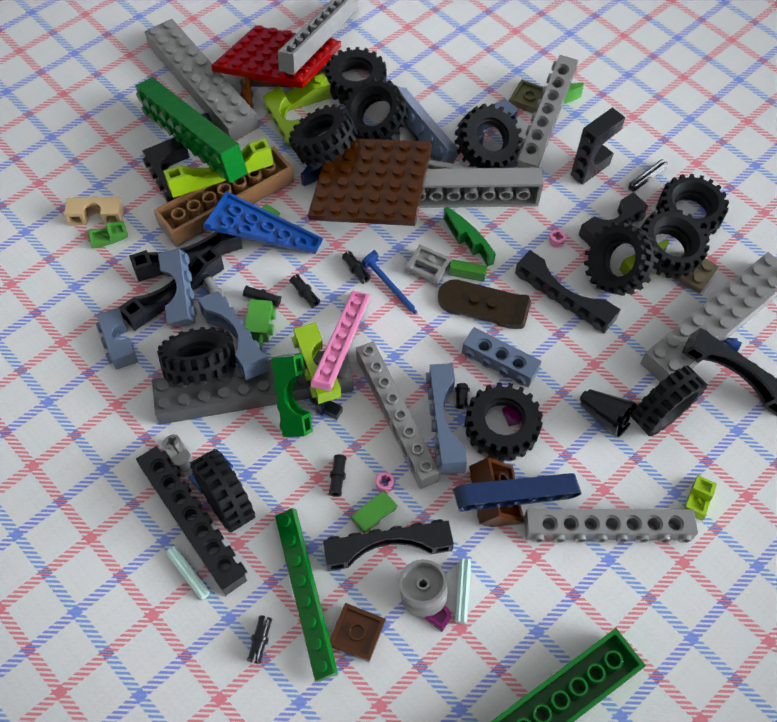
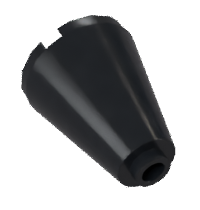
M592 389L584 391L579 399L581 406L615 437H620L631 424L628 421L632 411L637 406L633 401Z

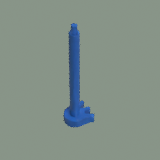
M373 250L362 260L363 266L365 268L371 267L409 311L416 314L415 306L375 264L379 261L378 253Z

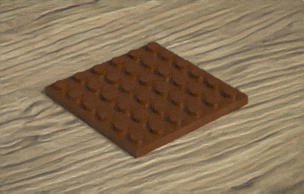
M356 139L355 142L350 143L351 147L343 151V155H337L335 160H327L326 164L322 165L308 212L309 220L415 226L431 155L432 141Z

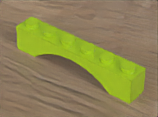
M265 138L248 143L241 151L248 173L274 165L271 148ZM179 165L163 171L173 198L226 181L220 178L218 173L212 171L210 167L190 168Z

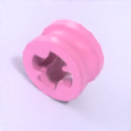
M553 230L549 237L550 245L562 247L566 234L562 230Z
M387 472L380 473L376 478V488L380 492H390L394 487L393 476ZM382 479H386V481L389 480L388 486H384V484L380 485L382 483Z

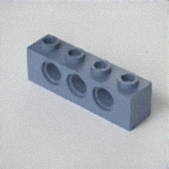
M473 327L464 341L461 352L467 358L474 359L484 367L492 368L500 375L509 377L519 385L527 387L531 385L542 362Z

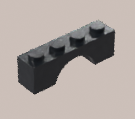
M633 192L620 201L617 210L619 217L612 220H604L594 216L581 225L578 235L587 244L590 240L594 242L596 239L594 234L596 232L602 233V227L604 226L611 227V223L614 222L618 224L624 222L632 225L636 221H641L646 216L645 212L648 205Z

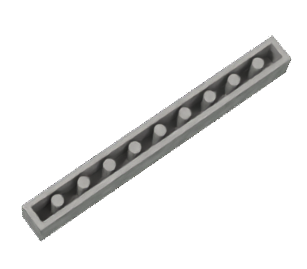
M331 0L278 51L279 71L295 74L358 10V0Z

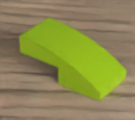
M697 475L684 509H694L695 518L703 521L709 503L714 496L717 483Z

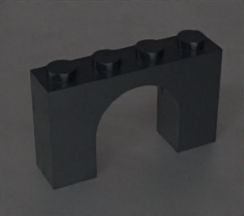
M613 107L583 128L570 174L582 185L611 163L614 153L603 144L622 130L626 118Z
M175 138L142 150L144 158H142L146 168H150L149 172L152 179L157 180L158 189L164 191L163 196L167 203L175 198H173L163 171L178 162L190 158L188 149H185L181 142L178 143Z

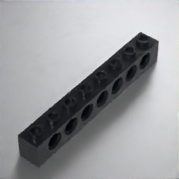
M155 446L136 458V461L226 596L247 582L245 577L247 570L241 562L236 563L233 558L236 554L230 545L226 547L223 544L222 540L225 538L219 529H213L211 524L214 522L207 512L205 514L202 513L200 510L203 507L196 496L192 498L189 493L192 490L186 481L181 482L179 479L181 474L175 465L170 466L168 462L171 459L166 451L163 450L161 452L158 446ZM165 468L161 473H156L158 469ZM175 483L174 487L166 488L169 484ZM180 499H186L183 504H177ZM190 515H197L194 520H187ZM201 531H208L206 536L198 537ZM213 547H218V548H219V550H218L217 553H215V554H210V553H209V551H210L211 548H213ZM224 564L231 565L230 568L226 571L220 570L221 566Z

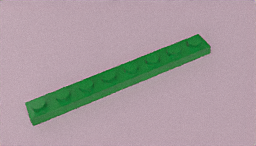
M290 508L276 515L275 519L314 680L321 682L337 675L338 670L297 510Z

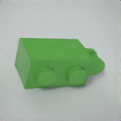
M250 299L245 329H249L253 341L257 340L260 350H262L263 342L269 343L270 335L273 336L274 325L272 324V319H276V308H273L272 301Z

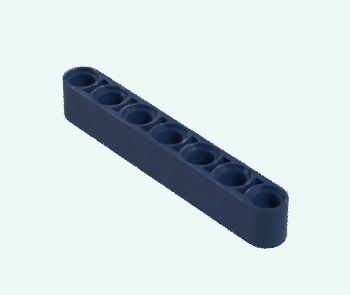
M574 473L470 483L453 489L460 512L566 500L582 494Z

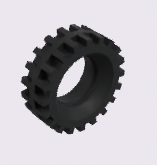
M348 47L345 52L339 50L337 56L335 54L331 55V60H328L327 66H325V76L330 83L332 98L334 100L339 99V103L343 104L344 100L348 101L350 98L347 94L349 92L353 93L356 90L354 86L358 85L360 87L363 85L362 81L366 80L368 83L374 77L377 81L380 80V77L386 81L387 69L386 63L382 62L383 58L381 56L376 57L375 51L370 53L368 48L359 50V47H356L355 50H351ZM350 69H362L370 72L371 75L361 81H351L345 79L341 74Z
M374 77L371 78V82L362 81L363 85L360 87L358 85L354 86L356 90L353 93L349 92L347 94L350 97L349 100H344L343 103L357 127L356 131L358 134L354 137L356 139L393 140L391 136L394 134L398 136L400 134L399 128L405 127L406 124L403 120L408 119L409 116L406 113L409 107L406 104L405 97L390 80L386 82L384 78L380 77V80L377 81ZM379 101L389 103L390 111L381 123L373 126H368L364 123V114L372 104Z
M486 103L482 104L479 108L476 106L458 123L457 126L459 128L455 131V135L458 138L454 142L459 144L457 153L463 154L462 161L465 162L467 160L470 162L469 167L504 168L518 156L517 153L521 150L519 144L523 141V137H519L518 134L522 131L521 128L516 127L517 119L512 120L510 118L512 113L510 111L507 114L503 112L504 107L500 106L496 109L495 104L487 107ZM488 123L499 130L503 140L500 150L492 152L480 144L476 133L479 125Z
M333 104L331 107L325 105L323 109L316 108L315 112L307 113L306 118H301L299 120L300 123L293 126L294 131H290L291 137L288 140L303 164L305 163L307 166H310L312 163L313 166H317L320 162L323 165L326 164L327 160L331 159L333 161L335 156L343 155V151L351 147L350 143L355 142L354 136L358 132L347 109L342 105L337 107L336 104Z
M682 174L678 180L674 177L670 183H666L658 200L656 210L663 208L666 212L668 208H673V211L677 212L676 202L680 200H692L699 203L705 209L706 216L703 218L691 217L693 221L699 220L701 222L699 227L706 229L704 236L709 237L711 233L714 235L717 229L720 228L729 209L727 208L729 200H724L727 194L726 192H720V185L715 186L712 184L714 180L706 181L702 175L696 178L694 174H690L689 177H685Z
M661 208L657 213L655 211L652 212L640 227L641 230L649 233L648 237L654 239L655 243L652 246L658 248V252L654 253V257L658 258V263L653 264V268L657 270L656 274L664 273L666 278L669 279L672 275L676 279H680L682 275L687 277L691 272L693 273L706 258L707 252L710 249V246L706 245L710 241L709 237L704 236L706 229L699 227L701 223L699 220L693 221L691 219L693 215H684L683 210L679 209L677 212H674L673 208H668L665 212ZM667 234L676 238L684 248V256L676 257L665 252L658 245L656 235Z
M614 222L611 223V227H602V233L596 232L594 234L596 237L594 242L589 241L590 250H585L588 260L584 261V265L589 268L585 273L592 277L589 281L597 285L596 288L621 296H625V293L635 294V289L642 290L644 288L642 284L651 281L649 278L650 273L655 274L656 269H653V264L658 263V258L654 257V253L658 252V248L652 246L655 241L653 238L648 237V232L621 222V224ZM628 243L635 250L634 265L624 276H615L610 268L611 256L618 246Z
M200 327L198 330L192 328L188 332L181 331L178 332L179 335L169 336V340H163L162 345L158 346L157 353L163 377H166L168 382L173 380L174 384L177 385L180 382H183L184 385L195 382V385H198L201 381H207L208 383L212 381V378L216 377L219 379L223 373L228 374L230 368H234L235 362H237L232 335L230 336L228 331L224 332V329L221 328L216 330L215 327L210 329Z
M685 365L668 375L664 381L662 380L658 386L653 388L642 399V402L637 404L636 409L632 411L631 418L649 437H652L683 415L698 400V397L704 393L703 391L707 389L708 384L689 365Z
M499 382L495 388H492L489 384L486 386L485 391L478 390L476 397L471 398L466 412L464 427H466V437H470L472 447L475 445L478 447L477 452L479 454L486 452L489 458L497 456L499 461L504 462L505 457H510V460L513 461L516 459V456L520 455L523 457L528 450L531 451L542 428L543 422H541L543 414L542 411H538L540 406L538 401H532L533 395L531 393L525 395L523 387L520 386L518 390L514 389L512 383H509L508 387H502V382ZM501 405L513 408L521 416V428L512 435L495 433L486 424L485 416L490 408Z
M213 449L190 462V468L197 484L200 486L214 514L217 515L219 521L229 533L255 519V511L252 508L253 506L248 499L247 493L242 487V483L236 477V473L231 469L228 461L224 459V456L217 449Z

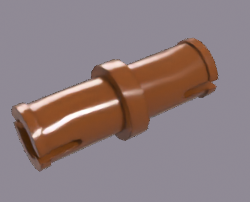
M244 78V84L243 79H241V97L253 109L252 98L254 95L251 90L250 80Z

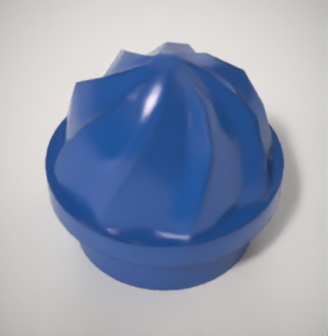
M727 338L723 341L737 352L742 342L738 341V338Z

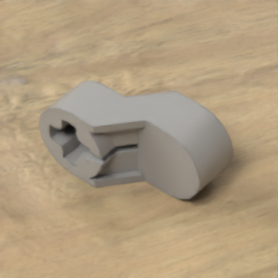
M175 434L167 436L162 445L180 472L191 470L190 462L194 461L179 436Z

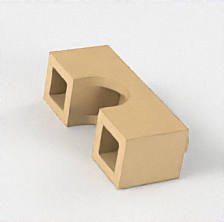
M114 196L67 198L64 216L69 226L87 225V220L91 215L100 214L104 225H106V223L123 221L124 206L121 198Z

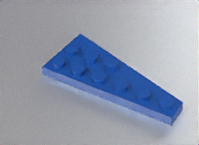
M227 191L203 227V229L313 254L317 253L323 241L322 237Z

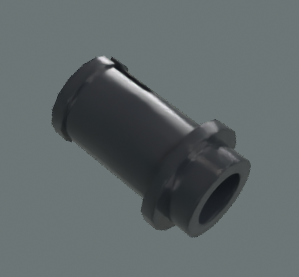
M458 383L454 388L456 392L455 407L466 409L468 408V392H470V388L466 383Z

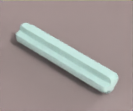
M176 546L170 547L166 551L169 559L199 599H206L210 595L207 587Z
M460 559L455 612V622L459 624L467 622L471 561L468 559Z

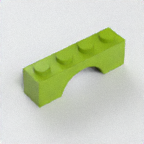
M277 86L262 97L266 102L264 103L265 108L268 112H272L270 117L275 124H279L276 127L281 135H285L283 139L290 146L288 138L291 136L289 133L294 131L293 126L298 125L300 121L299 119L286 120L287 112L292 105L280 86Z
M316 322L294 328V337H291L294 348H298L299 352L303 355V362L306 368L304 376L306 381L310 380V382L318 367L313 359L316 353L323 348L322 337ZM337 377L331 392L309 386L312 398L316 397L318 404L341 397V387Z

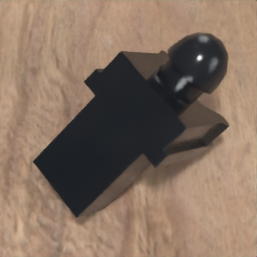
M310 396L309 400L315 405L316 412L320 415L324 413L336 420L339 418L343 411V406L331 400L318 404L316 397L312 398Z

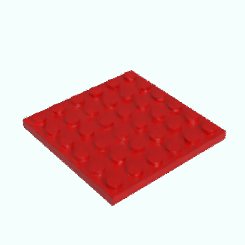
M256 25L217 59L211 67L213 72L303 89L328 60L331 59V55L341 48V41L329 38L295 74H287L286 72L279 71L278 51L297 33H293L290 30L281 31L277 30V28H265L261 25Z

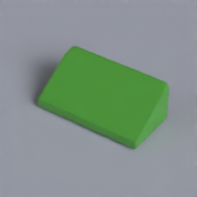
M452 259L449 275L484 282L487 266Z

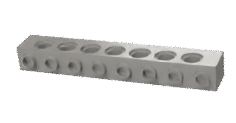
M559 55L558 60H554L551 69L553 73L548 75L546 81L548 85L543 87L541 94L543 98L538 100L536 109H538L537 113L533 112L531 118L533 123L531 126L528 125L525 134L527 138H523L521 153L518 152V156L515 158V162H517L516 168L539 167L578 65L577 59Z
M372 341L356 347V359L419 488L422 489L438 482L440 472L375 342Z
M527 509L524 515L526 540H532L535 543L544 542L545 540H553L555 543L565 542L566 540H574L576 543L586 542L587 540H595L597 543L607 542L608 540H616L618 543L628 542L629 540H637L639 543L649 542L650 540H658L659 543L678 540L680 543L691 542L698 534L694 509ZM547 523L551 525L552 529H545L543 527V524ZM564 524H570L573 530L566 529ZM585 524H591L594 530L587 529ZM606 524H611L614 530L608 529ZM627 524H632L635 530L629 529ZM648 524L654 525L656 530L650 529ZM669 524H673L676 530L671 529Z

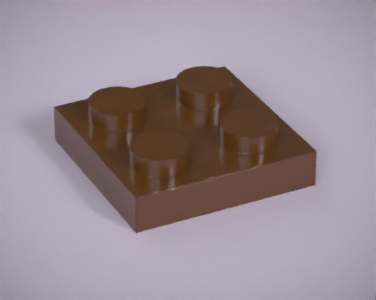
M345 603L330 638L331 647L370 663L386 619Z

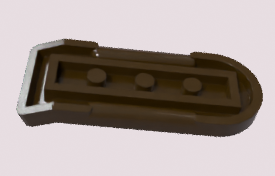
M456 279L443 283L438 291V303L448 313L461 314L496 323L498 326L509 329H522L525 327L531 304L529 295L514 294Z

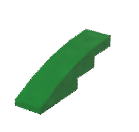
M449 207L444 208L443 219L457 243H466L472 255L480 254L487 267L493 265L496 253L485 238L462 216Z

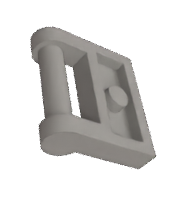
M419 244L407 263L405 272L418 275L431 281L433 285L438 286L452 258ZM415 264L436 272V275L415 267Z

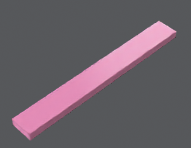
M358 291L351 292L311 380V387L331 392L369 302L370 294Z

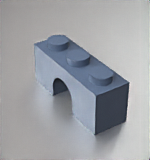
M119 307L97 314L99 322L96 323L99 333H103L104 337L101 338L104 349L108 348L109 352L106 353L109 364L113 363L117 370L138 363L130 338L117 340L119 335L128 332Z

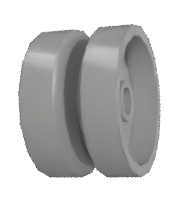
M425 559L413 561L405 566L400 573L399 588L402 603L407 611L422 617L432 616L441 611L448 597L447 578L441 566Z

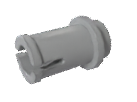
M212 277L204 279L202 284L208 291V295L217 291L222 295V289L217 287Z

